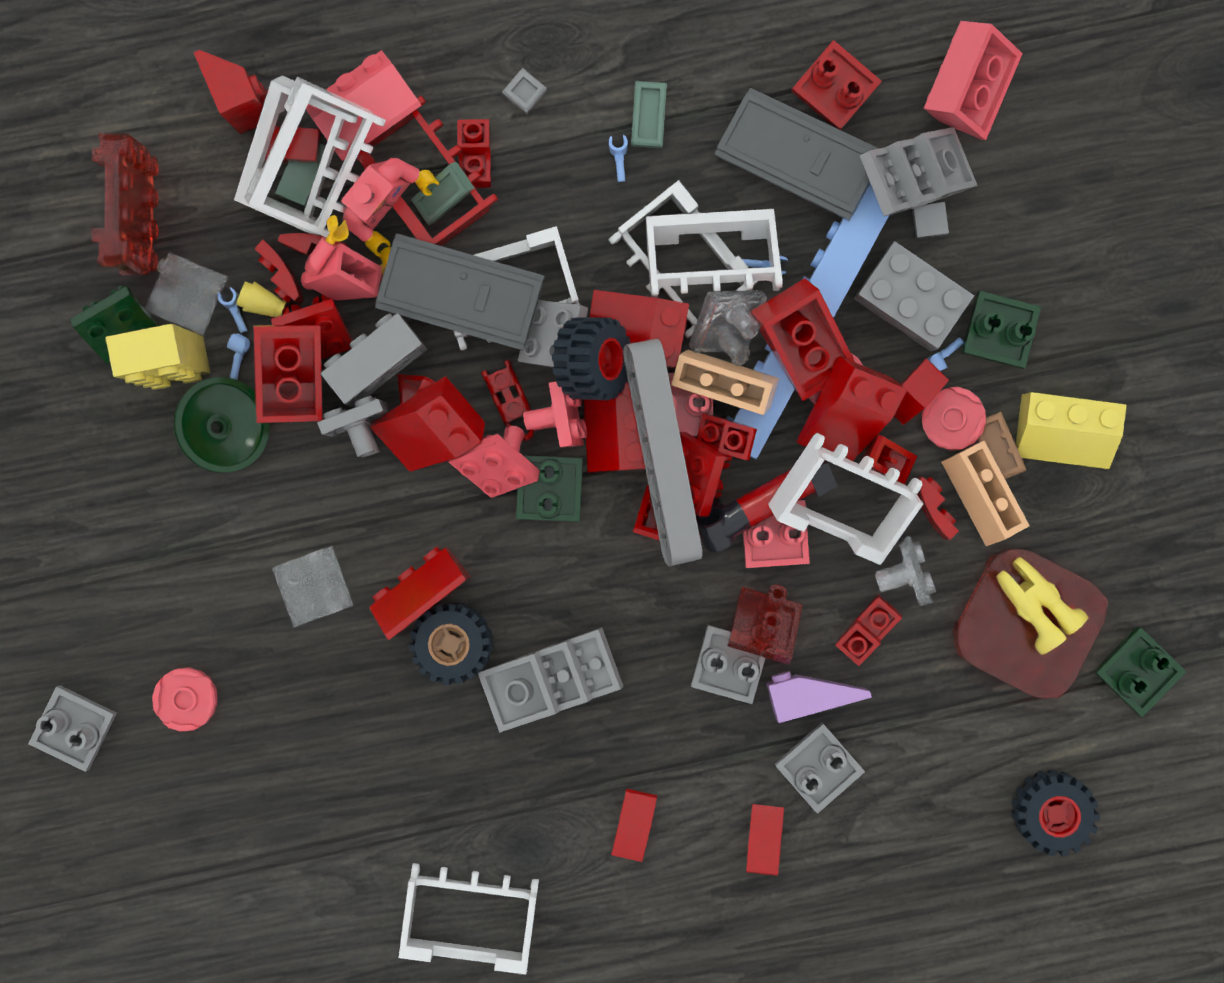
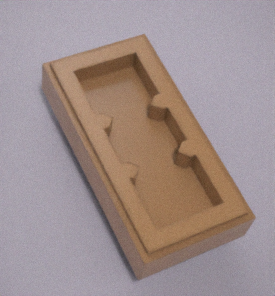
M1002 412L987 417L983 434L978 439V442L985 441L1005 480L1025 472V465Z

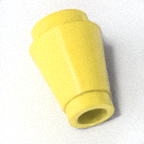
M245 281L236 305L243 307L245 312L278 317L282 315L286 301L255 281L253 284Z

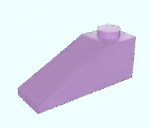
M790 671L775 674L772 676L773 681L766 682L774 715L778 723L872 698L870 691L863 687L797 674L791 676Z

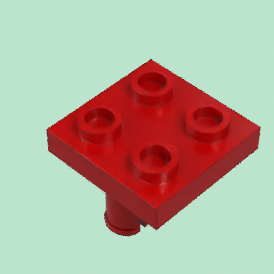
M833 40L795 84L791 92L831 126L841 130L882 81Z
M321 295L322 302H320L319 297H315L312 301L313 305L301 308L299 305H291L292 312H290L287 306L282 311L283 315L271 319L272 325L320 324L321 359L352 349L350 343L353 339L333 298L330 299L325 295Z
M680 432L695 514L698 516H709L714 498H719L722 495L720 491H716L723 490V482L720 480L722 469H727L730 466V463L724 461H731L732 456L716 451L687 432Z

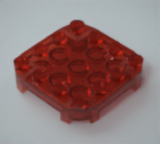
M98 133L100 148H92V161L101 167H105V228H91L92 242H99L97 263L101 267L118 268L119 275H148L150 271H157L158 268L157 253L153 252V239L158 237V224L156 220H153L154 208L158 206V192L154 188L153 176L158 175V159L156 156H150L147 148L130 134Z
M1018 548L1003 550L991 556L985 563L986 568L959 621H955L952 631L955 647L960 657L969 664L1027 694L1043 699L1059 698L1073 684L1104 624L1108 601L1090 581L1033 552ZM1019 557L1034 567L1048 582L1055 585L1060 594V599L1071 609H1082L1089 617L1083 626L1073 634L1066 635L1064 633L1067 639L1044 655H1041L1034 646L1038 637L1035 627L1031 622L1024 620L1018 615L1016 607L1007 597L996 577L1004 570L1018 585L1025 581L1012 564ZM1042 606L1043 613L1061 630L1055 616L1048 608Z

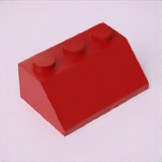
M201 50L193 52L221 116L239 134L257 128L268 93L262 82L259 83L256 75L250 76L239 65Z
M625 383L622 393H618V397L614 399H584L588 472L645 469L629 383Z
M437 546L423 557V560L426 562L417 570L411 566L397 577L401 583L392 590L386 586L372 597L375 603L369 608L388 640L399 634L471 577L448 547L440 550Z

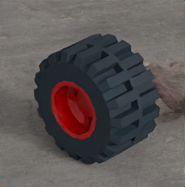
M575 317L571 318V321L567 320L563 324V328L559 329L557 333L558 338L554 341L553 345L554 354H552V361L554 367L552 369L553 374L557 377L556 383L558 387H562V392L573 399L610 400L618 397V393H622L625 383H628L623 349L626 344L631 342L629 336H626V329L624 326H620L619 321L612 318Z
M1048 770L1046 774L1043 771L1035 773L1036 777L1034 779L1028 776L1024 780L1026 785L1023 788L1018 786L1016 790L1019 794L1018 798H1013L1012 800L1015 811L1011 812L1012 818L1016 821L1015 826L1017 830L1035 849L1040 852L1045 851L1051 856H1055L1056 853H1059L1061 856H1068V850L1071 849L1075 853L1081 851L1082 849L1079 845L1082 842L1088 845L1092 841L1088 836L1090 832L1097 833L1098 827L1094 823L1095 821H1100V813L1095 809L1099 806L1097 800L1092 797L1093 793L1078 779L1063 771L1059 773L1056 770Z

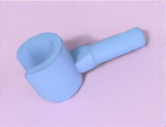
M623 135V146L620 148L612 145V136L609 138V151L615 157L618 182H625L624 155L628 149V141L625 135Z
M780 256V262L788 261L786 257ZM742 259L750 268L770 267V260Z
M230 287L233 299L226 302L223 294L219 292L218 300L224 307L230 310L240 333L248 330L240 314V309L236 305L239 294Z
M238 333L232 334L227 344V348L236 352L233 357L230 378L238 380L243 356L250 347L248 338Z
M959 337L948 347L927 359L940 371L948 367L944 358L952 354L964 342Z

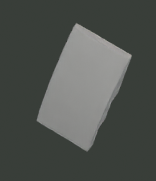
M954 127L922 133L913 139L898 141L887 147L870 150L860 155L884 217L978 186Z
M602 627L478 673L499 733L554 715L559 711L586 703L593 698L621 690L624 687Z

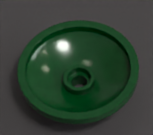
M213 377L200 381L189 388L177 404L174 414V432L177 442L189 460L207 471L231 473L248 467L262 454L269 438L270 423H257L255 391L236 379ZM212 423L219 425L220 431L218 434L212 431Z

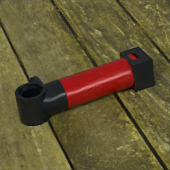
M824 460L798 501L812 493L820 497L838 487L827 460ZM791 469L725 506L718 498H714L709 516H696L699 534L706 549L710 552L725 550L733 544L735 536L773 516L774 514L768 504Z

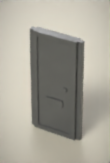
M750 88L719 142L714 155L850 221L870 185L860 155L879 148Z
M396 233L375 308L394 314L398 313L404 317L524 351L545 276Z

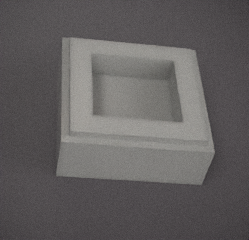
M522 68L502 91V94L524 113L528 114L545 94L547 88Z
M945 202L925 204L912 208L916 239L949 234Z

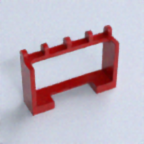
M423 96L417 98L422 106L426 103ZM419 108L368 143L375 147L415 118L448 164L454 163L453 158L462 152L459 145L454 146L449 151L446 150L435 135V132L443 126V123L440 119H437L428 125L418 112ZM360 149L357 159L364 169L376 163L370 153ZM475 171L467 178L473 184L481 175L478 171ZM474 188L470 194L478 205L433 238L401 196L393 204V208L416 239L443 246L489 212V207L497 202L498 198L495 194H492L483 200Z

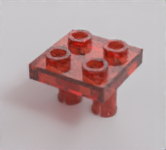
M772 585L767 594L742 587L738 595L727 646L789 665L793 656L803 605L786 600L787 590L781 585Z

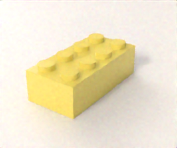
M175 324L105 337L113 377L124 379L126 383H134L135 386L143 385V388L151 387L152 390L171 387L170 381H183V384L194 383L202 380L201 375L210 374L203 336Z

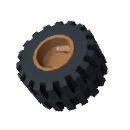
M447 603L426 611L414 624L416 627L410 634L412 644H409V651L413 652L414 658L411 659L414 665L418 664L420 667L419 672L423 676L426 674L430 677L429 680L435 683L437 681L442 682V685L460 684L470 680L484 668L491 657L490 652L493 649V642H491L492 631L486 624L488 622L485 617H481L478 614L479 611L474 608L471 609L465 604Z

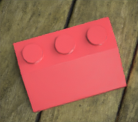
M960 21L932 90L927 97L924 109L939 122L978 139L986 140L1023 53L992 24Z
M382 50L377 54L368 56L360 66L350 73L341 75L336 80V83L326 89L370 110L373 114L386 120L384 126H379L372 122L364 140L367 144L422 106ZM308 104L306 111L328 141L336 116ZM358 116L356 123L344 121L339 138L349 142L347 150H341L335 147L334 150L342 161L345 160L363 118L361 116Z

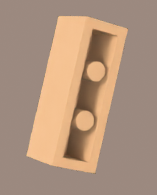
M688 349L679 355L671 386L764 415L771 408L779 378Z
M985 441L979 442L941 462L985 546L1003 541L1030 526Z

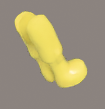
M1019 557L1012 564L1025 581L1018 585L1004 570L996 577L1001 588L1016 607L1018 615L1024 620L1031 622L1035 627L1038 637L1034 646L1041 655H1044L1067 639L1064 633L1066 635L1073 634L1083 626L1089 617L1082 609H1071L1060 599V594L1055 585L1048 582L1034 567ZM1042 606L1048 608L1055 616L1061 630L1043 613Z

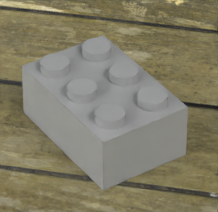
M894 241L882 255L853 299L932 352L937 350L943 343L974 295Z
M389 313L375 324L378 329L369 336L365 333L360 335L350 343L351 350L343 356L339 353L334 355L324 364L326 369L320 374L345 405L354 408V402L371 395L428 350L407 321L398 313L394 316Z

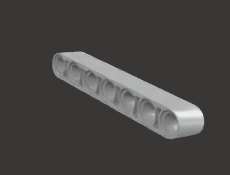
M659 339L626 344L623 349L624 362L664 561L670 567L700 560L702 558V545L662 344Z

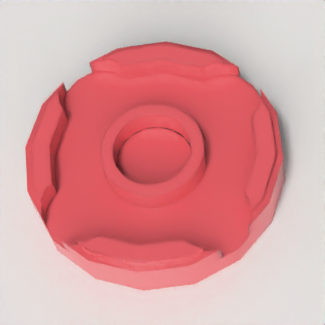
M949 387L941 390L927 407L923 409L922 424L928 439L939 448L949 451L963 450L975 444L982 436L986 425V414L980 399L970 390L960 387Z
M191 667L177 668L165 674L156 684L152 696L153 710L168 728L180 732L192 731L206 724L214 715L218 703L217 689L211 678L201 670Z

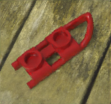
M507 360L504 362L506 368L488 375L487 370L481 372L505 427L509 428L512 426L510 421L523 416L524 412L531 411L532 409L510 361ZM513 385L519 395L517 398L513 397L509 389ZM500 391L503 393V396L506 400V402L503 404H501L500 399L497 395V393ZM533 429L529 430L528 434L524 435L522 441L530 440L535 431Z

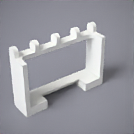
M280 76L271 80L234 200L305 232L318 235L250 206L244 198L257 167L263 169L262 166L279 113L285 111L284 105L295 83L294 80ZM312 94L308 104L336 117L305 211H299L268 196L266 200L316 220L313 217L315 207L323 209L326 199L319 197L325 177L336 180L339 173L329 167L335 147L347 150L349 142L339 138L345 120L356 123L358 115Z
M297 77L284 105L288 112L263 169L257 167L244 198L250 206L327 237L329 232L325 226L332 210L335 209L344 213L347 207L337 202L346 180L356 182L360 177L350 172L360 149L371 153L374 148L364 142L372 122L376 125L384 126L386 120L358 104ZM312 94L363 117L317 220L266 200Z
M679 180L620 226L618 232L608 239L613 245L623 238L635 255L626 261L629 267L640 260L649 271L647 256L629 235V232L643 222L646 216L653 214L670 199L674 201L683 214L700 213L697 210L699 205ZM716 232L699 233L728 270L749 269L739 255L735 257ZM738 282L741 287L699 320L688 309L687 320L692 327L684 332L685 337L688 339L748 290H746L745 282ZM649 283L646 288L651 292ZM671 286L662 287L672 301L683 302Z
M774 209L646 216L651 297L658 298L659 289L665 286H680L681 294L688 293V285L713 284V291L718 292L720 291V283L745 282L746 290H752L753 281L766 280L772 282L773 291H780V288H782V272ZM741 231L742 240L767 239L770 267L657 274L655 245L679 244V234Z
M557 226L526 235V240L474 255L499 262L555 245L570 294V298L559 302L579 305ZM454 331L460 350H466L467 343L464 337L470 335Z
M816 433L768 505L777 521L802 532L805 531L808 525L814 526L848 541L856 555L881 565L923 505L917 496L922 487V481L913 478L906 486L897 481L900 474L899 470L890 468L884 476L871 470L874 464L873 458L865 456L860 464L845 458L848 453L847 446L839 444L834 452L821 447L825 437ZM824 460L901 494L873 536L796 503Z
M413 863L411 877L408 882L399 958L431 962L432 956L487 962L495 964L494 971L526 975L539 879H532L531 890L509 887L511 876L504 875L503 886L478 883V871L472 872L471 882L447 879V867H441L440 878L418 875L420 864ZM417 885L529 900L523 953L410 938Z

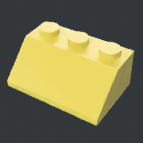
M1033 392L1022 394L1015 445L1021 458L1109 469L1123 437L1127 405Z

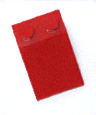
M806 278L750 311L763 338L802 401L823 389L839 356L855 362L820 290Z
M594 290L589 317L616 319L620 322V326H624L626 329V336H629L631 343L659 339L663 347L667 368L676 369L682 348L689 309L688 303Z
M320 324L253 326L255 411L257 423L322 421Z
M839 356L796 442L806 447L812 437L819 433L825 437L821 447L834 452L839 444H843L848 447V453L845 458L854 461L892 420L907 389L890 376Z
M445 376L370 423V428L411 472L455 459L482 443L485 421Z

